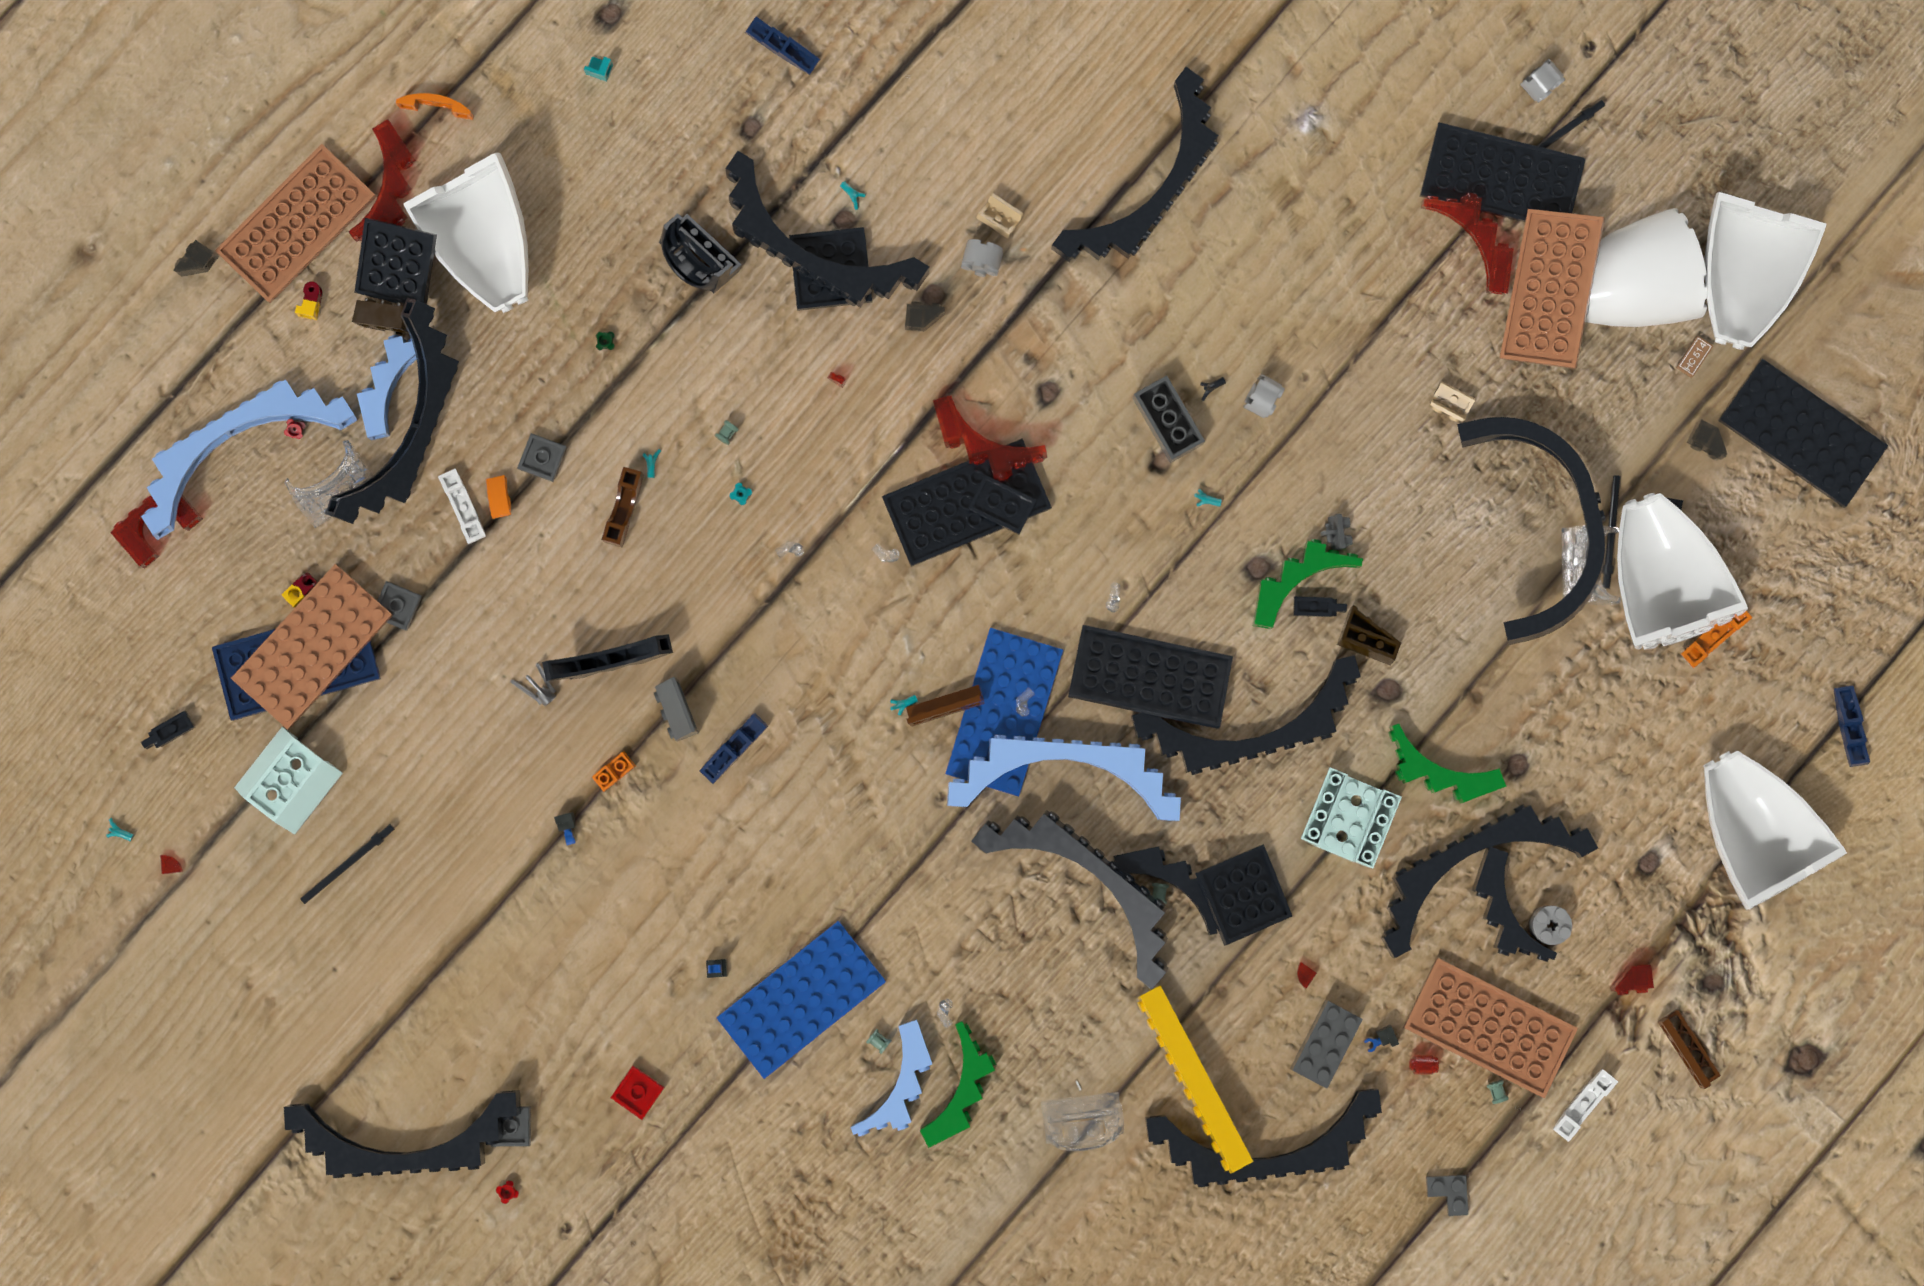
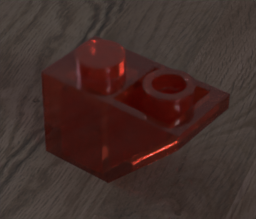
M1651 965L1627 966L1610 987L1611 991L1617 992V995H1627L1630 990H1636V993H1647L1648 989L1654 988Z

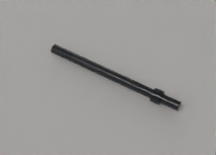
M1600 100L1592 107H1587L1581 111L1578 117L1537 146L1549 147L1579 124L1594 117L1596 112L1605 107V103Z
M1618 475L1613 476L1605 564L1602 570L1603 589H1610L1611 574L1614 572L1612 562L1621 476Z
M389 824L381 832H376L369 842L300 898L301 901L306 904L373 847L383 843L384 838L392 833L395 828Z

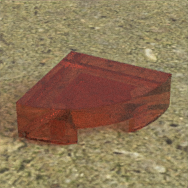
M830 372L827 379L842 388L846 384V379L841 375H836L834 372Z
M160 855L162 874L183 872L181 864L174 857Z
M1300 962L1297 968V977L1300 984L1307 989L1317 973Z

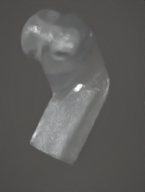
M1029 687L1016 699V711L1022 717L1029 714L1027 701L1035 695Z

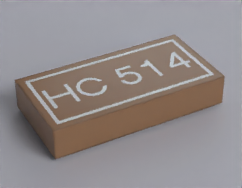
M1696 336L1676 368L1692 378L1713 348V345Z

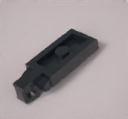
M1294 596L1293 616L1336 617L1337 612H1347V604H1339L1337 599L1331 597Z
M183 711L151 729V732L148 733L150 737L141 741L144 749H149L153 746L156 748L163 747L196 727L187 711Z

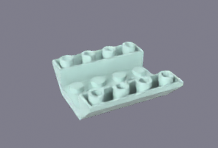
M281 727L234 788L245 800L272 821L291 833L296 834L343 773L298 741V738L287 729ZM295 759L301 761V767L297 770L292 768V762ZM270 790L277 792V798L273 801L268 799V792Z
M1329 767L1301 839L1320 849L1373 869L1402 797L1349 777L1348 774ZM1358 795L1361 798L1359 806L1352 805V796ZM1339 831H1344L1347 834V839L1344 842L1338 841L1336 837Z

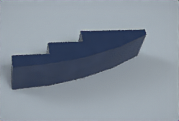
M757 16L744 32L808 75L811 74L820 60L794 39L785 36L776 28L770 27Z
M1854 686L1834 688L1837 716L1849 767L1868 765L1870 758L1865 745L1867 739L1862 726L1864 720Z
M754 713L699 771L714 784L769 726Z

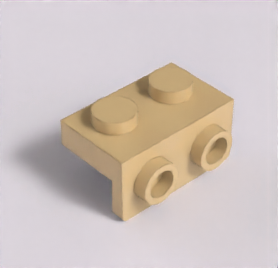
M992 193L976 218L1008 239L1019 225L1023 213Z
M1441 381L1430 401V405L1434 411L1448 414L1451 420L1464 422L1475 402V398Z

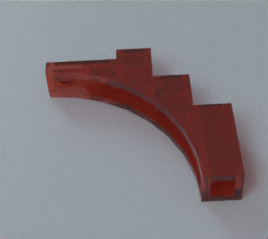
M389 119L372 128L379 141L383 155V179L378 197L369 213L360 223L348 231L356 242L362 241L365 218H372L400 226L408 218L396 199L404 198L412 190L400 171L410 168L416 160Z
M1466 193V196L1460 198V203H1457V199L1447 198L1446 201H1440L1438 197L1427 196V199H1423L1421 201V209L1434 211L1450 218L1471 236L1484 262L1486 293L1508 294L1514 248H1509V244L1498 243L1495 246L1498 223H1494L1493 219L1482 218L1479 221L1482 198L1477 197V194Z
M952 396L933 400L945 447L953 449L964 443L969 463L981 464L988 459L995 480L1008 479L1009 476L1013 475V467L1022 468L1027 463H1040L1047 458L1045 445L1011 447L986 439L964 421L956 409Z

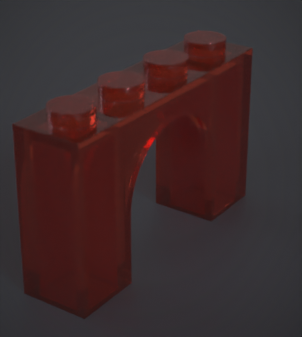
M182 494L178 504L176 521L183 529L190 531L203 518ZM152 496L145 498L142 502L143 504L138 509L131 510L128 513V517L124 521L117 522L113 526L114 529L110 532L138 566L144 569L159 557L144 537L143 526L145 522L141 517L148 509L158 506Z

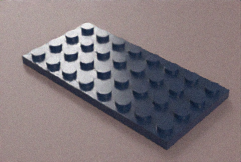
M275 629L212 647L231 721L267 712L238 686L231 677ZM371 640L320 696L381 679Z

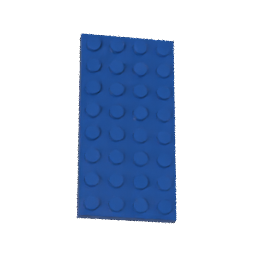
M994 628L989 629L972 685H980L985 704L964 711L945 773L946 775L968 781L969 761L974 760V757H985V761H988L989 742L995 735H1005L1006 739L1014 740V736L1025 737L1026 741H1033V738H1037L1063 649ZM1029 764L1019 766L1002 774L986 787L1019 797Z
M837 921L720 1014L717 1019L763 1079H765L882 986L886 980L842 924Z

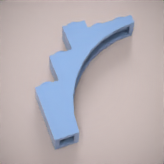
M392 335L388 337V340H384L388 363L381 361L375 363V366L370 367L375 389L366 388L362 390V393L357 394L367 438L371 441L390 436L388 412L392 393L403 373L417 360L412 339L406 342L402 336Z
M917 1019L898 1026L902 1039L903 1058L901 1072L895 1088L889 1098L876 1112L865 1120L851 1126L853 1135L857 1133L858 1136L870 1133L869 1129L874 1127L877 1130L888 1126V1122L891 1123L893 1129L897 1128L898 1131L909 1127L908 1123H911V1118L904 1100L908 1099V1102L918 1099L919 1094H922L915 1071L918 1070L919 1073L930 1069L929 1066L933 1064Z

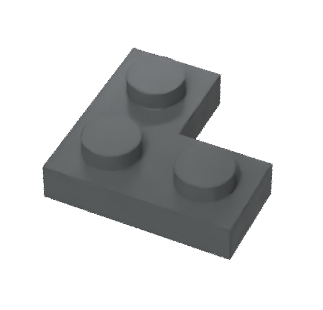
M1466 1175L1426 1177L1427 1197L1446 1196L1448 1216L1468 1215Z

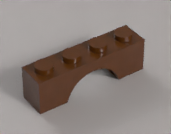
M623 467L618 482L614 508L606 522L601 540L604 543L623 548L644 478V474L641 471Z

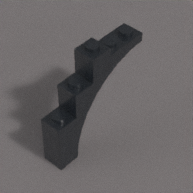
M669 634L656 635L599 652L542 662L546 681L585 678L600 672L614 671L628 665L643 664L673 653Z
M1159 846L1113 856L1114 862L1120 866V870L1125 874L1149 875L1177 887L1197 907L1204 920L1208 935L1218 934L1216 924L1198 879H1190L1189 876L1192 875L1191 865L1187 864L1186 861L1163 865L1162 861H1166L1164 850H1160Z
M1493 847L1486 848L1471 891L1477 892L1476 896L1483 899L1490 897L1482 919L1487 920V925L1496 928L1500 925L1493 948L1498 949L1497 953L1508 957L1509 954H1516L1517 948H1519V953L1530 956V953L1538 955L1537 959L1548 962L1549 959L1555 960L1557 953L1531 938L1512 913L1504 883L1508 853Z

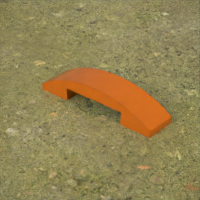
M418 93L396 99V104L401 109L418 111L419 104L452 109L451 112L454 117L470 120L474 118L467 107L456 100L442 95Z
M1745 611L1740 616L1735 614L1732 621L1722 626L1715 624L1711 631L1701 634L1681 655L1695 668L1714 649L1751 620L1752 616Z

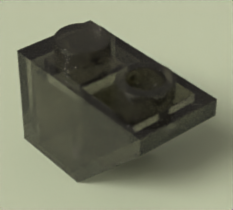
M195 240L188 245L185 255L177 260L173 271L181 277L205 273L210 270L219 256Z
M921 302L907 304L905 330L926 331L945 315V307H941V304L931 303L930 306L923 305Z
M1702 419L1698 421L1686 443L1690 444V447L1700 452L1702 450L1708 453L1707 456L1711 459L1721 460L1725 458L1727 451L1719 428Z

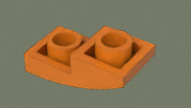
M505 475L486 479L492 518L511 515V501L508 496L507 478Z
M621 752L609 764L594 774L592 778L602 791L605 792L634 769L636 765L625 752Z

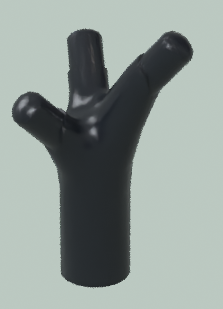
M1222 377L1211 383L1201 382L1200 386H1204V390H1206L1201 400L1205 401L1206 397L1213 390L1226 384L1225 379Z

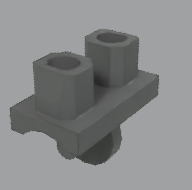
M1342 514L1328 517V523L1325 524L1326 531H1322L1321 536H1327V543H1331L1332 550L1338 551L1353 544L1352 536L1344 535V529L1350 528V518L1342 517Z

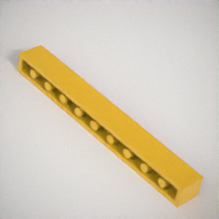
M1158 986L1139 996L1137 1004L1141 1012H1145L1149 1019L1146 1021L1150 1029L1155 1030L1157 1034L1156 1041L1159 1046L1164 1047L1167 1053L1165 1054L1169 1065L1173 1064L1176 1070L1174 1072L1176 1079L1179 1083H1183L1185 1087L1183 1092L1186 1098L1192 1100L1194 1104L1192 1108L1197 1118L1201 1117L1204 1123L1202 1128L1205 1134L1211 1136L1213 1140L1211 1145L1214 1151L1220 1153L1223 1159L1220 1162L1224 1170L1233 1173L1252 1163L1253 1160L1162 987Z

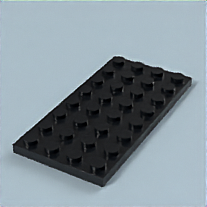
M1438 122L1419 197L1521 222H1526L1528 209L1572 214L1586 158Z
M1763 358L1758 362L1718 420L1843 508L1848 506L1889 446Z
M1023 438L882 496L911 567L1005 529L968 510L985 475L1037 500L1028 519L1052 509Z
M1082 625L1068 697L1220 729L1233 656Z

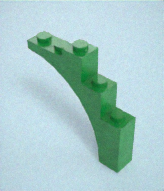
M1311 539V541H1307L1305 543L1302 563H1299V559L1288 558V560H1284L1282 563L1279 582H1276L1277 579L1272 577H1265V580L1262 579L1260 581L1252 626L1272 629L1284 599L1301 581L1315 573L1328 569L1342 567L1360 568L1363 558H1358L1359 555L1347 553V556L1340 555V552L1336 550L1325 552L1326 544H1322L1321 540Z
M1400 724L1389 727V737L1397 746L1395 750L1396 755L1403 762L1397 765V770H1395L1398 780H1402L1403 784L1425 776L1424 784L1427 791L1430 790L1432 794L1453 786L1454 798L1456 801L1459 800L1460 803L1507 787L1500 768L1481 773H1464L1441 767L1428 760L1414 748L1405 736Z
M963 1021L955 1024L963 1051V1069L960 1082L945 1110L932 1122L920 1129L928 1148L971 1127L969 1122L972 1119L968 1111L964 1112L963 1109L982 1100L981 1094L984 1093L981 1084H976L975 1080L995 1071L993 1066L997 1065L992 1054L989 1056L987 1052L981 1055L978 1054L981 1049L976 1040L972 1042L969 1036L972 1034L968 1023L964 1024Z

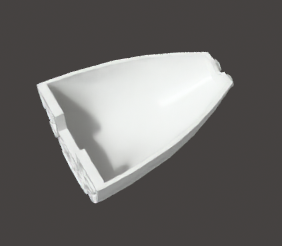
M494 153L464 170L465 173L443 186L432 187L403 204L418 230L437 234L434 254L450 274L494 312L502 310L505 313L513 309L512 305L516 303L521 305L528 301V243L524 218L512 179L502 155Z
M1717 192L1708 227L1704 260L1707 273L1705 275L1708 311L1714 337L1716 338L1715 343L1722 345L1731 343L1733 348L1744 350V347H1752L1768 331L1798 291L1817 252L1826 223L1792 213L1781 214L1754 206L1755 202Z
M1676 208L1665 210L1618 229L1601 239L1585 322L1608 326L1642 327L1683 322L1702 318L1707 310V305H1704L1705 299H1707L1706 284H1704V278L1707 275L1706 267L1693 228H1688V219L1683 213H1678Z
M1655 493L1645 495L1642 501L1637 502L1636 499L1625 503L1622 509L1619 528L1618 579L1626 621L1636 649H1641V646L1644 647V650L1653 649L1659 643L1667 646L1711 631L1715 624L1722 626L1732 621L1735 614L1740 616L1748 609L1736 581L1716 548L1700 528L1661 493L1656 495Z
M1728 751L1719 757L1720 761L1714 762L1712 760L1703 765L1708 817L1716 849L1746 911L1847 854L1829 827L1808 803L1783 780L1739 751H1735L1732 754Z

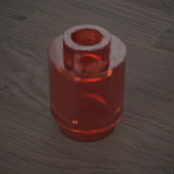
M1413 1055V1058L1409 1060V1069L1413 1071V1074L1433 1075V1073H1438V1057H1433V1055Z

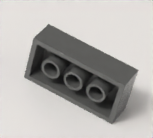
M1168 376L1134 393L1133 400L1170 463L1204 444V438Z
M1325 1000L1290 1070L1327 1089L1363 1019Z

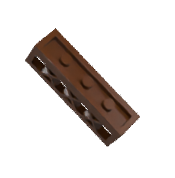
M980 685L906 707L909 717L906 718L907 723L913 727L985 704Z
M1676 1009L1657 1022L1698 1086L1706 1089L1711 1086L1712 1081L1721 1075L1679 1010ZM1674 1016H1677L1680 1021L1679 1029H1675L1670 1021ZM1681 1033H1686L1690 1036L1689 1046H1686L1682 1040ZM1692 1049L1698 1050L1701 1053L1700 1063L1696 1062L1691 1054ZM1703 1066L1710 1067L1714 1075L1707 1078L1702 1071Z

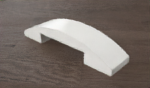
M453 469L438 476L461 525V530L467 543L471 544L486 537L474 505L457 470Z
M1601 1069L1567 1107L1553 1130L1569 1142L1581 1128L1580 1125L1601 1099L1609 1094L1618 1081Z

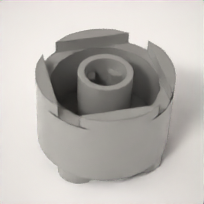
M1547 59L1541 67L1536 68L1520 85L1534 101L1539 103L1552 93L1550 89L1553 90L1566 79L1554 63Z
M968 240L961 268L973 270L975 275L985 277L986 274L997 276L1003 256V248L991 242L982 244L981 240Z
M1260 374L1257 378L1260 381L1258 384H1253L1245 399L1246 404L1243 405V408L1262 418H1267L1274 412L1276 408L1274 402L1282 396L1285 388L1282 387V384Z
M1543 906L1536 909L1530 917L1529 931L1538 942L1546 945H1557L1570 937L1572 921L1569 914L1563 908ZM1550 922L1554 924L1553 927L1547 928V924H1550Z

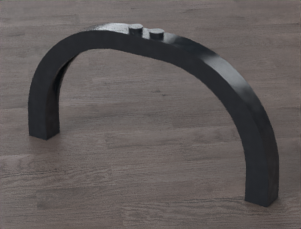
M1490 417L1457 424L1462 448L1500 440L1527 443L1544 450L1559 461L1567 470L1576 486L1589 538L1588 556L1579 580L1562 600L1549 609L1532 616L1503 622L1508 645L1543 637L1564 626L1584 608L1601 578L1605 560V534L1602 522L1606 520L1604 511L1599 510L1598 504L1601 503L1599 492H1595L1590 474L1578 453L1559 435L1539 424L1510 417Z

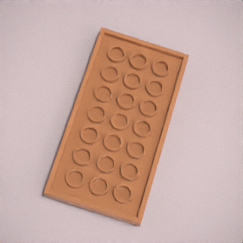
M321 144L215 251L266 301L271 303L377 196Z
M1528 209L1500 359L1572 369L1577 368L1604 226V217Z
M335 564L231 679L289 730L388 622L393 614Z
M1436 958L1403 1027L1542 1098L1546 1097L1578 1030L1577 1027L1439 958Z

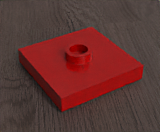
M633 1065L610 1098L643 1120L665 1087Z

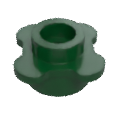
M598 332L596 334L597 350L614 349L613 338L615 335L613 332Z

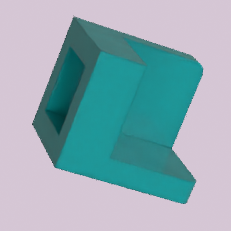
M591 57L589 65L584 67V72L586 75L607 82L613 62L607 57H604L603 60Z

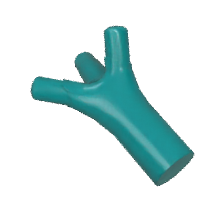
M846 181L842 182L840 187L850 196L854 209L858 210L857 197H865L866 194L854 190Z
M660 449L653 456L650 454L648 457L645 453L642 454L647 463V478H655V463L658 455L661 453Z
M1198 489L1200 494H1194L1195 497L1202 500L1196 504L1197 507L1203 504L1221 506L1222 499L1211 497L1201 489Z
M913 695L898 701L891 699L890 703L896 705L890 707V710L899 709L898 715H901L906 707L918 702L917 697Z
M110 818L111 827L108 830L111 833L106 834V837L117 836L131 842L134 834L122 830Z

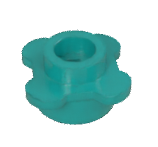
M737 483L734 491L729 496L731 500H736L740 505H745L749 496L752 495V490L743 487L742 483Z

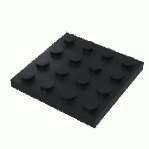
M365 218L354 293L393 303L405 304L406 299L410 298L427 304L437 234L372 218Z
M864 227L789 235V239L802 249L824 260L848 266L869 267ZM792 267L797 311L850 305L842 296H835L830 292V289L817 285L814 279L809 276H802L797 269ZM872 292L864 303H873Z
M1264 844L1195 873L1224 946L1292 917Z

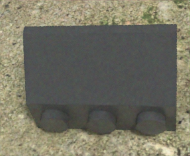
M672 677L655 686L656 692H654L657 703L661 702L663 709L660 711L664 721L668 720L670 725L667 728L670 738H674L678 742L698 734L679 680Z

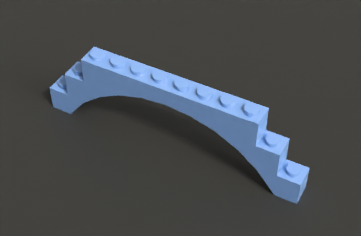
M286 380L278 381L269 390L259 392L252 400L242 402L237 409L227 411L216 421H210L206 424L205 428L192 432L183 441L175 442L166 451L158 452L152 460L163 478L152 481L150 486L146 487L158 506L148 509L141 516L152 535L159 540L174 531L178 504L187 482L198 465L223 442L251 427L275 421H287L290 418L299 421L317 422L342 430L357 421L343 396L334 398L329 402V405L325 406L314 388L305 390L297 398Z
M995 735L989 742L988 761H985V757H974V760L969 761L968 783H964L965 779H953V782L948 783L947 806L968 807L987 785L1008 771L1042 760H1071L1088 763L1104 769L1126 782L1144 799L1157 820L1180 821L1181 798L1176 797L1175 793H1164V796H1162L1163 773H1158V769L1149 768L1144 772L1145 749L1140 748L1138 744H1129V747H1121V743H1110V746H1102V742L1091 741L1090 745H1085L1080 740H1071L1070 744L1064 743L1063 739H1052V742H1044L1045 738H1033V741H1026L1025 737L1014 736V740L1006 739L1005 735Z

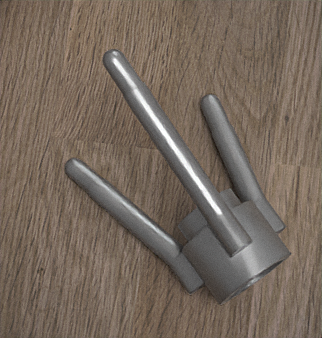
M536 663V667L547 688L545 686L540 688L529 675H526V679L538 691L536 693L538 696L513 679L510 680L517 688L536 700L539 705L547 706L556 698L554 694L556 690L549 681H546L544 671L539 663Z

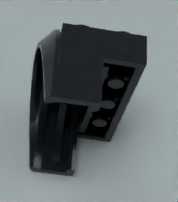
M677 213L663 225L659 241L663 255L672 271L685 283L699 289L710 290L714 294L740 271L742 264L688 214L682 217ZM680 246H683L677 253L674 254V251H676ZM689 248H691V249H692L701 259H703L710 267H708V266H706L705 264H703V263L690 251Z

